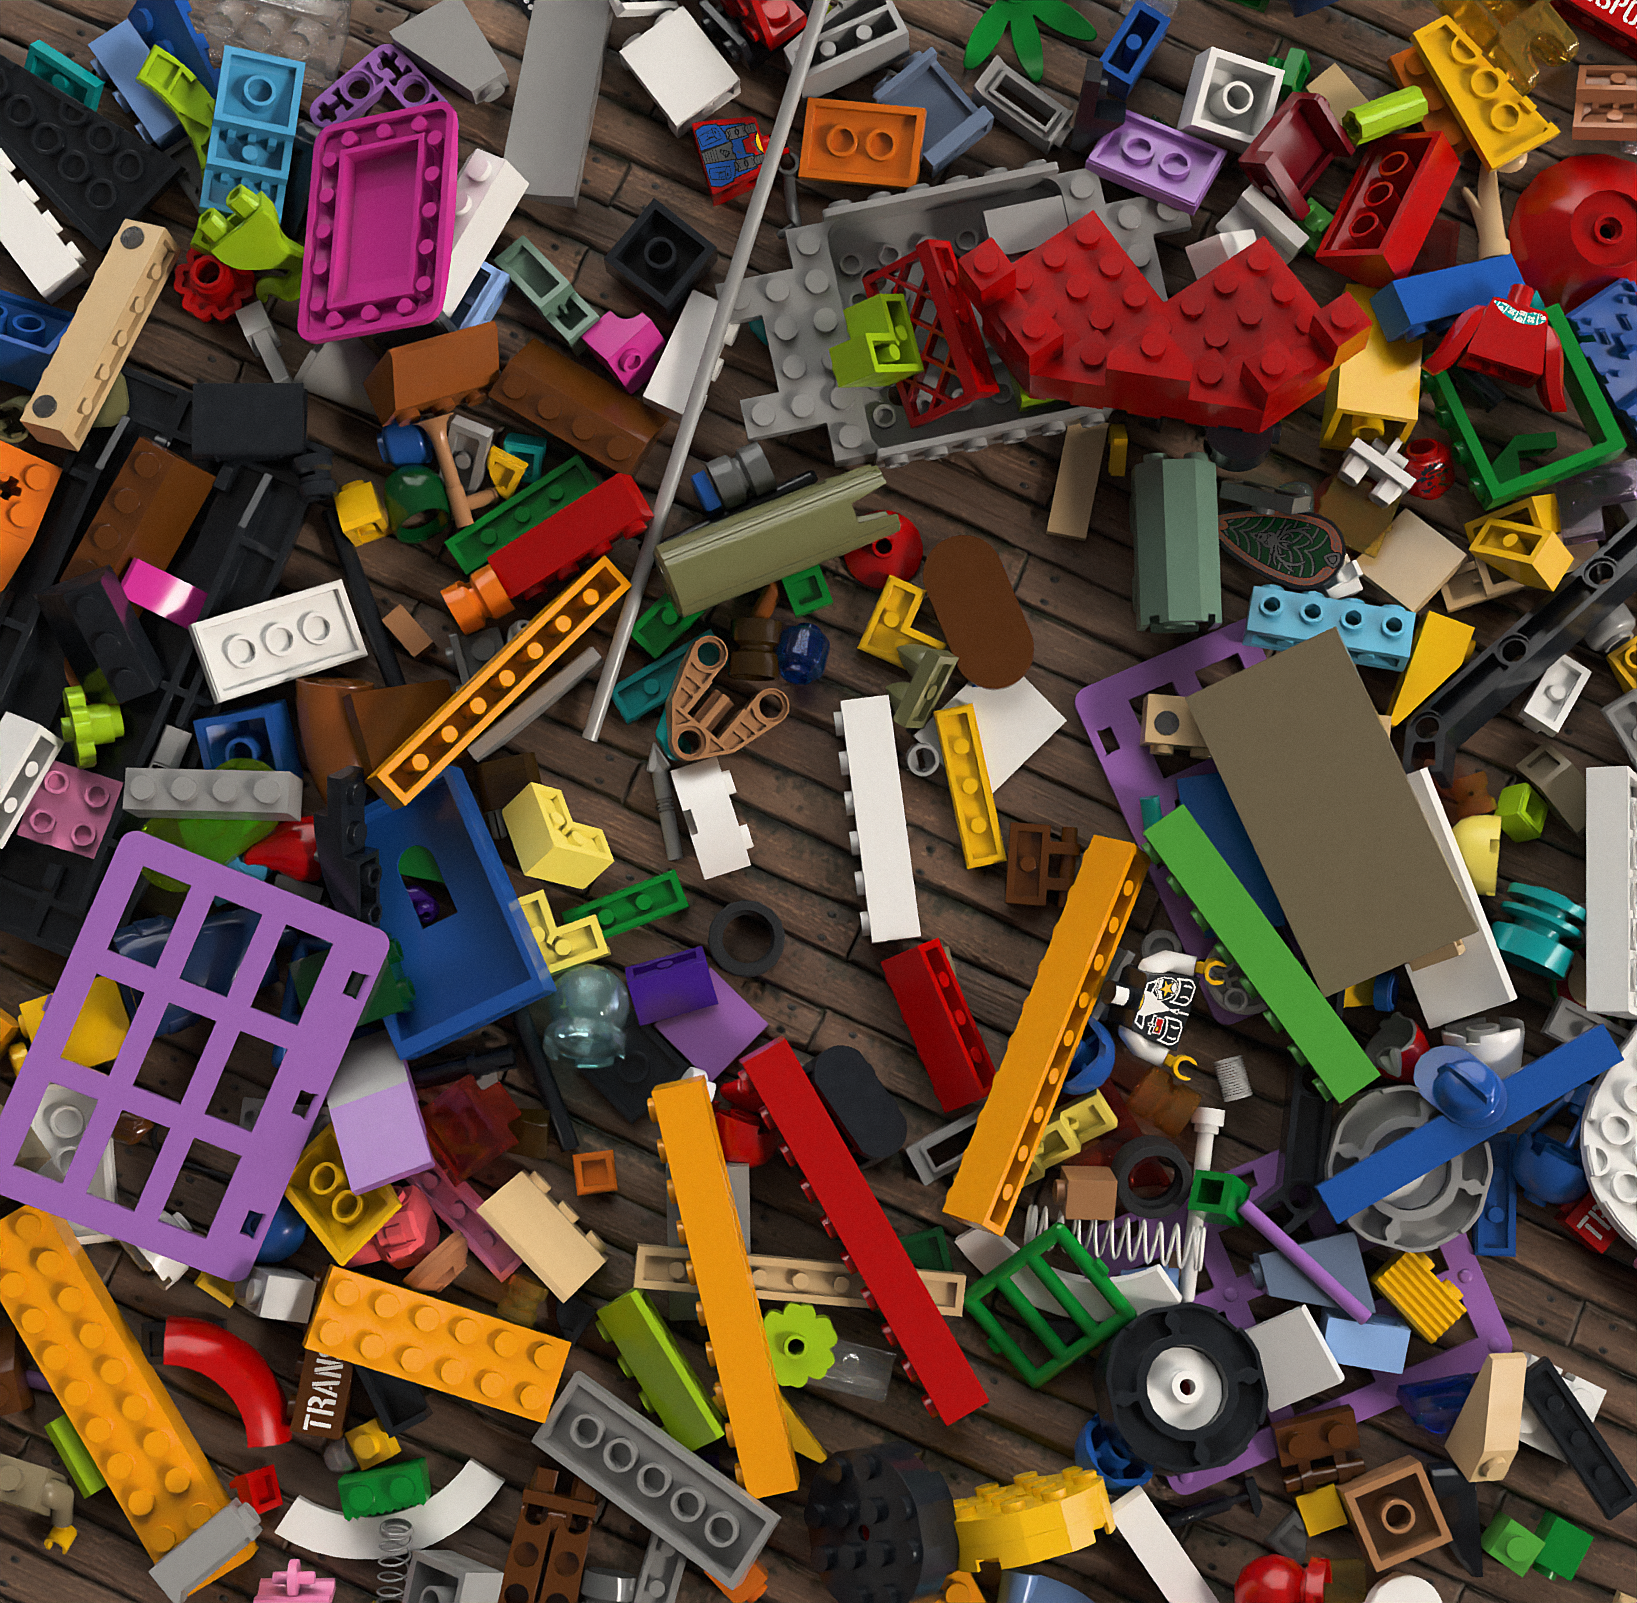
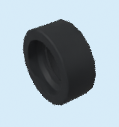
M749 900L730 903L719 911L710 925L708 936L711 955L719 966L734 976L747 978L762 975L775 966L783 953L785 941L781 920L774 911L760 902ZM742 915H751L761 919L769 928L771 936L770 947L766 954L758 961L751 963L738 962L731 958L725 951L722 941L723 932L728 923Z
M1154 1135L1136 1137L1124 1144L1112 1161L1111 1171L1118 1181L1117 1196L1123 1206L1138 1217L1148 1219L1167 1217L1180 1209L1189 1197L1193 1184L1191 1167L1179 1148L1164 1137ZM1156 1155L1163 1156L1169 1160L1174 1167L1175 1175L1173 1182L1166 1191L1158 1196L1149 1198L1138 1197L1132 1193L1128 1186V1175L1137 1162L1146 1157Z

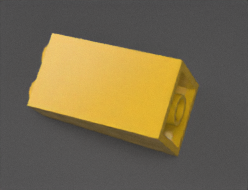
M1346 283L1342 293L1344 294L1348 291L1373 322L1366 348L1331 371L1326 388L1319 442L1320 448L1346 451L1357 437L1369 446L1376 437L1390 446L1397 437L1403 441L1397 450L1400 454L1418 420L1423 338L1412 343H1406L1405 339L1387 342L1369 301L1382 288Z

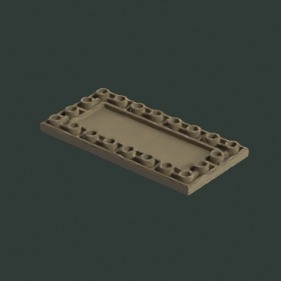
M1336 626L1185 697L1324 997H1328L1479 931Z

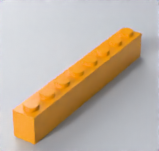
M605 555L590 563L390 755L365 782L393 811L406 806L623 595L632 584Z

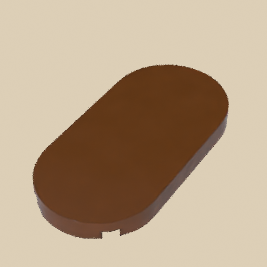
M957 535L941 541L931 550L925 561L923 585L948 648L952 654L959 658L956 667L964 679L983 689L995 691L1009 688L1018 683L1029 670L1034 657V641L1001 559L991 545L975 536Z

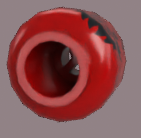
M1422 438L1410 443L1401 454L1409 460L1403 470L1416 479L1415 483L1407 491L1412 496L1424 500H1435L1443 496L1453 486L1456 474L1448 446L1432 438Z

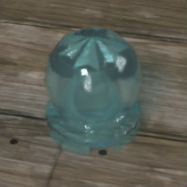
M585 964L570 968L555 981L557 991L550 994L548 998L552 1023L544 1031V1053L557 1061L559 1055L575 1059L574 1067L596 1069L610 1067L614 1064V1057H625L626 1035L621 1029L626 1023L630 1010L627 988L620 977L606 967Z

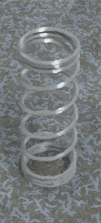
M400 1518L388 1519L380 1524L379 1533L383 1538L391 1541L382 1542L379 1544V1548L385 1552H397L406 1548L409 1554L406 1560L395 1556H385L380 1558L378 1563L384 1567H397L405 1563L408 1569L405 1575L393 1571H384L379 1573L377 1578L387 1583L397 1582L402 1579L407 1581L406 1577L410 1567L407 1562L412 1554L408 1546L412 1543L413 1525L409 1521ZM392 1524L403 1525V1526L408 1527L409 1530L407 1531L406 1529H404V1528H402V1527H398V1526H387V1525H392ZM384 1529H399L404 1531V1533H390ZM409 1537L407 1545L396 1542ZM397 1544L403 1547L398 1549H385L382 1548V1545ZM396 1559L401 1561V1563L389 1565L381 1563V1560ZM383 1574H394L401 1578L386 1580L380 1578V1576ZM392 1586L380 1587L376 1591L380 1597L376 1599L375 1603L389 1600L402 1602L403 1596L401 1595L404 1594V1591ZM393 1589L400 1593L383 1595L379 1591Z

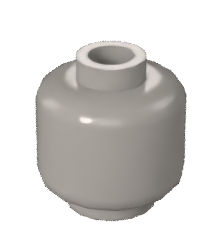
M1623 602L1584 636L1583 639L1592 650H1604L1606 653H1611L1634 637L1632 630L1635 627V618Z

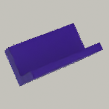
M703 946L625 967L627 985L640 1026L718 1004Z

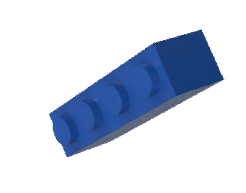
M1511 253L1391 281L1372 296L1369 301L1388 343L1405 339L1406 343H1412L1424 338L1430 332L1435 331L1437 336L1446 334L1454 321L1466 310L1475 305H1487L1492 297H1500L1507 300L1510 286L1513 284L1525 285V282Z

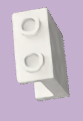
M683 5L674 12L668 10L662 13L655 20L654 26L644 34L636 33L629 37L622 45V50L619 51L622 66L626 71L630 69L667 117L668 127L677 138H680L692 129L691 123L703 121L741 93L739 77Z

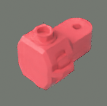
M397 1185L392 1186L402 1207L341 1267L352 1268L380 1260L387 1262L398 1270L411 1266L416 1267L437 1247L440 1236L436 1215L426 1195L414 1185L403 1188Z

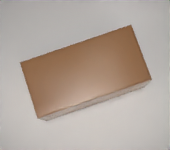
M401 604L382 619L383 623L417 661L436 646L433 640Z

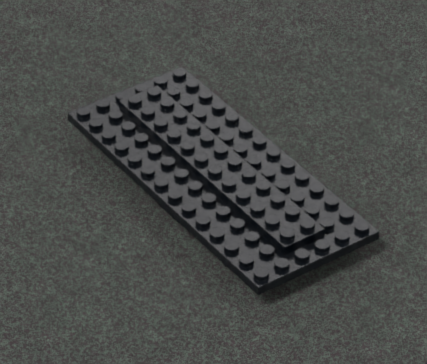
M124 365L120 372L125 377L129 396L127 415H123L115 426L91 428L79 452L69 450L62 465L63 471L33 543L19 564L0 607V721L7 711L42 725L62 741H64L60 718L66 717L62 691L66 687H71L64 670L65 654L33 595L37 591L61 583L59 581L139 437L145 436L217 477L211 491L165 571L208 593L196 622L272 600L313 502H299L296 490L299 485V479L293 474L291 461H285V463L281 461H221L220 463H216V461H195L192 456L193 393ZM307 440V454L327 452L333 458V450ZM146 609L143 610L139 621L165 670V674L157 690L119 705L124 725V736L115 738V742L95 745L97 764H95V767L83 769L123 782L124 784L126 768H148L165 724L192 734L179 769H199L202 758L193 721L223 712L228 702L227 700L218 704L214 703L189 630ZM64 741L55 761L77 767L71 743ZM123 784L114 813L94 859L16 835L23 817L22 815L3 849H0V930L69 958L121 838L128 832L142 831L168 842L177 818H140L123 809ZM143 866L117 928L132 925L153 877L154 870Z

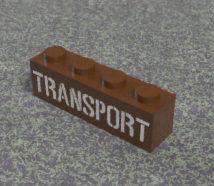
M329 1262L323 1265L322 1271L317 1270L315 1272L313 1280L317 1282L314 1296H317L316 1302L329 1265L340 1266L339 1264ZM358 1267L346 1268L377 1278L378 1271ZM310 1312L308 1324L304 1323L303 1336L306 1334L313 1312ZM307 1348L306 1353H299L294 1374L295 1377L300 1378L298 1393L291 1394L286 1412V1418L292 1419L290 1431L340 1440L345 1435L358 1374L353 1363Z

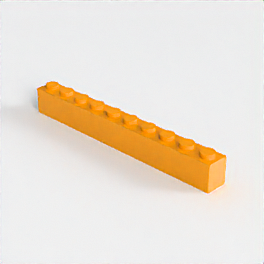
M1093 835L1089 848L1083 854L1082 865L1074 885L1069 889L1067 902L1060 920L1053 929L1051 942L1044 959H1042L1038 966L1037 977L1029 996L1024 1001L1022 1014L1016 1029L1009 1038L1007 1051L1000 1069L993 1078L992 1089L984 1108L978 1115L977 1126L969 1146L962 1155L961 1166L954 1183L946 1195V1203L942 1212L964 1225L1003 1237L1151 864L1147 854L1135 843Z
M705 1074L656 1085L651 1091L652 1098L647 1099L648 1111L652 1123L659 1122L662 1138L657 1139L658 1153L661 1163L669 1164L672 1179L667 1180L668 1195L671 1204L678 1203L681 1220L676 1221L678 1237L681 1245L688 1244L691 1260L686 1261L688 1279L691 1286H698L701 1301H696V1311L700 1326L707 1325L711 1340L705 1343L706 1354L710 1367L717 1366L720 1382L715 1383V1390L719 1406L727 1407L730 1422L725 1423V1433L729 1447H736L739 1462L734 1464L738 1486L741 1488L746 1487V1491L756 1499L798 1490L801 1477Z

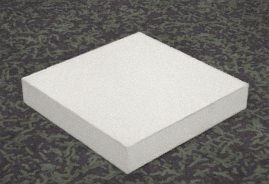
M1305 1304L1244 1330L1260 1353L1269 1393L1268 1408L1270 1412L1340 1384L1345 1379Z

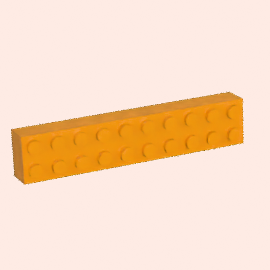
M26 1204L0 1220V1302L156 1565L160 1559L229 1504L231 1499L153 1366L147 1361L140 1344L67 1220ZM251 1541L188 1593L187 1597L251 1559L259 1549L256 1541Z

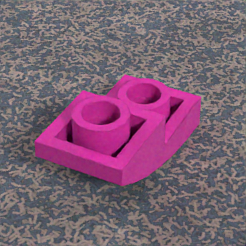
M135 557L121 582V586L130 602L158 614L189 630L187 626L196 623L208 593Z

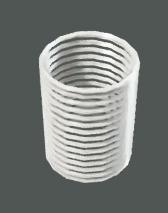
M1242 1055L1213 1063V1066H1217L1214 1069H1217L1215 1070L1217 1077H1220L1217 1080H1220L1218 1081L1220 1088H1223L1220 1091H1223L1224 1102L1253 1095L1252 1089H1250V1081H1248L1249 1078H1247L1248 1075H1246V1067H1243L1245 1064H1243Z

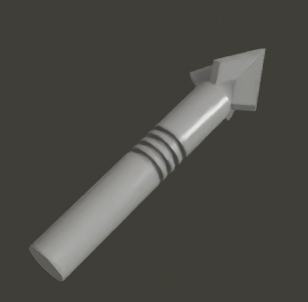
M653 742L646 770L652 773L656 800H659L657 804H659L658 808L660 807L658 811H661L659 816L668 861L682 859L683 853L675 811L672 810L674 809L672 807L674 804L671 803L673 799H670L672 794L667 770L671 765L657 744Z

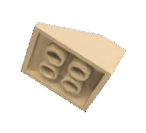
M524 1169L486 1200L476 1211L559 1300L564 1303L609 1259L603 1253L608 1247L592 1230L586 1234L575 1223L580 1217L564 1200L559 1204L554 1201L547 1193L551 1186L537 1171L534 1170L529 1174Z

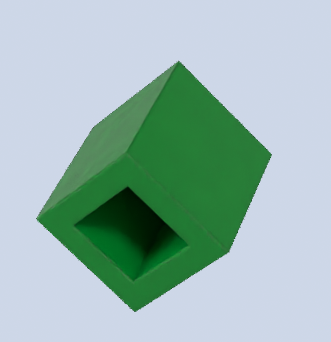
M1196 1169L1187 1209L1204 1222L1243 1228L1245 1218L1237 1210L1244 1201L1249 1199L1251 1187L1234 1174Z
M1546 1510L1534 1532V1535L1546 1544L1534 1560L1535 1563L1532 1569L1555 1581L1557 1575L1571 1581L1594 1537Z

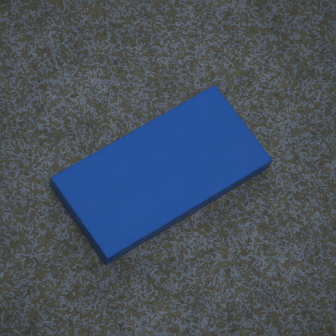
M1216 772L1176 779L1179 805H1185L1273 927L1285 926L1283 909L1220 773ZM1210 928L1205 932L1202 931L1204 939L1215 937Z

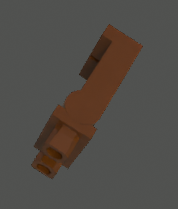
M544 1464L537 1466L531 1483L527 1484L523 1491L521 1500L523 1504L504 1568L498 1603L536 1602L550 1537H553L554 1540L539 1603H578L593 1520L600 1500L595 1499L597 1490L577 1475L574 1477L571 1493L555 1490L560 1469Z

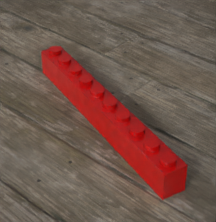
M781 1035L739 1059L743 1070L737 1073L749 1095L756 1091L764 1106L757 1109L769 1131L777 1127L785 1142L778 1145L780 1151L790 1167L798 1164L805 1178L800 1180L799 1184L809 1202L819 1201L825 1212L823 1216L819 1217V1220L830 1239L838 1236L846 1249L839 1254L851 1276L859 1272L866 1286L860 1289V1292L870 1310L874 1311L879 1308L886 1322L880 1325V1328L891 1347L893 1348L899 1344L907 1357L900 1361L912 1384L919 1380L927 1394L920 1397L931 1418L935 1419L940 1416L944 1424L949 1426L990 1401L786 1038Z

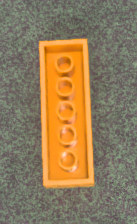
M330 1264L302 1345L304 1348L545 1424L571 1342Z

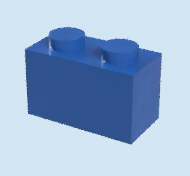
M1136 0L1099 60L1103 62L1101 78L1109 79L1107 91L1123 101L1127 99L1165 38L1171 22L1169 17L1140 0Z

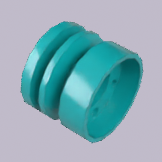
M1516 882L1510 883L1506 894L1516 902L1502 901L1500 909L1514 919V922L1512 924L1496 921L1493 922L1490 928L1502 959L1532 973L1555 980H1565L1575 955L1571 950L1562 945L1560 941L1561 939L1576 942L1582 940L1583 933L1573 925L1586 926V910L1573 903L1569 898L1547 888Z

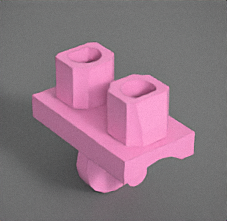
M290 1559L287 1571H275L272 1578L260 1579L258 1594L254 1597L253 1603H332L336 1590L335 1578H316L315 1571H301L300 1559Z

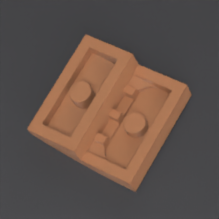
M1579 65L1572 140L1637 141V66Z

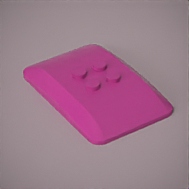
M438 101L335 123L325 127L316 137L313 148L297 324L298 333L301 338L310 344H321L425 325L434 321L443 310L453 245L458 170V118L456 111L450 104Z

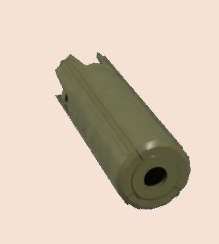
M869 464L838 476H832L656 545L653 551L656 568L676 614L685 618L862 548L867 544L900 531V521L897 513L888 515L886 511H880L856 517L852 503L887 483L878 466H871Z

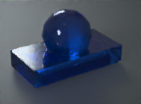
M1465 1373L1398 1385L1395 1396L1415 1425L1422 1424L1431 1432L1445 1433L1453 1429L1476 1380L1472 1374Z

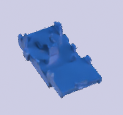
M1619 278L1565 315L1609 407L1614 415L1622 416L1637 444V295L1635 293L1637 292V285L1635 281H1629L1628 278Z

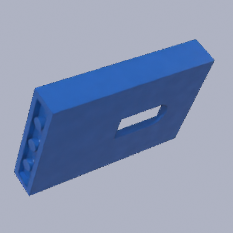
M447 765L406 806L394 811L382 798L376 801L374 798L364 801L365 824L367 826L365 846L379 849V865L382 868V877L379 883L382 917L380 926L377 928L391 933L392 938L396 937L400 942L404 954V960L400 962L404 976H408L411 979L416 992V1000L412 1001L415 1011L396 1013L383 1018L400 1060H415L558 991L462 768ZM412 846H423L431 851L457 909V913L425 929L422 927L398 869L401 855Z

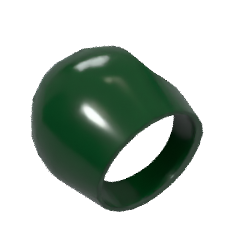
M409 464L396 469L386 479L384 484L383 499L388 512L389 526L399 541L404 543H419L433 538L447 527L451 519L450 504L445 491L444 480L437 472L423 465ZM428 509H439L438 515L431 522L420 528L404 529L401 527L407 519L419 512Z

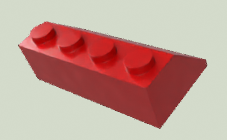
M1443 131L1387 134L1371 140L1314 256L1318 263L1366 287H1385L1391 281L1407 278L1461 165Z

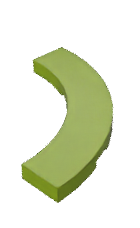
M154 44L135 82L161 100L183 126L196 153L203 184L216 100L210 96L205 87L197 80V77L173 55ZM197 226L189 247L205 256L213 255L210 252V241L206 239Z

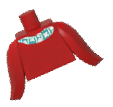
M1513 284L1510 286L1507 300L1500 297H1492L1487 305H1475L1463 312L1447 331L1434 354L1420 365L1422 369L1434 376L1448 369L1458 359L1457 366L1530 389L1535 384L1538 398L1546 410L1549 412H1567L1564 396V357L1561 340L1555 329L1548 325V314L1545 311L1530 307L1534 290L1527 285Z

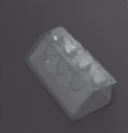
M188 0L192 8L188 16L196 33H203L210 46L208 49L210 61L222 64L224 46L228 45L305 62L303 85L327 90L336 82L349 37L352 0Z

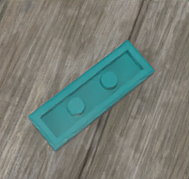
M711 629L614 686L611 698L627 725L632 724L665 704L689 646L701 637L715 636ZM704 643L699 647L697 655L702 664L712 666L717 663L719 652L714 645ZM728 658L721 670L728 667Z

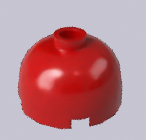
M721 1101L711 1102L726 1162L749 1163V1168H756L767 1163L774 1156L782 1137L777 1127L769 1131L761 1116L755 1115L733 1103L729 1111L719 1109Z

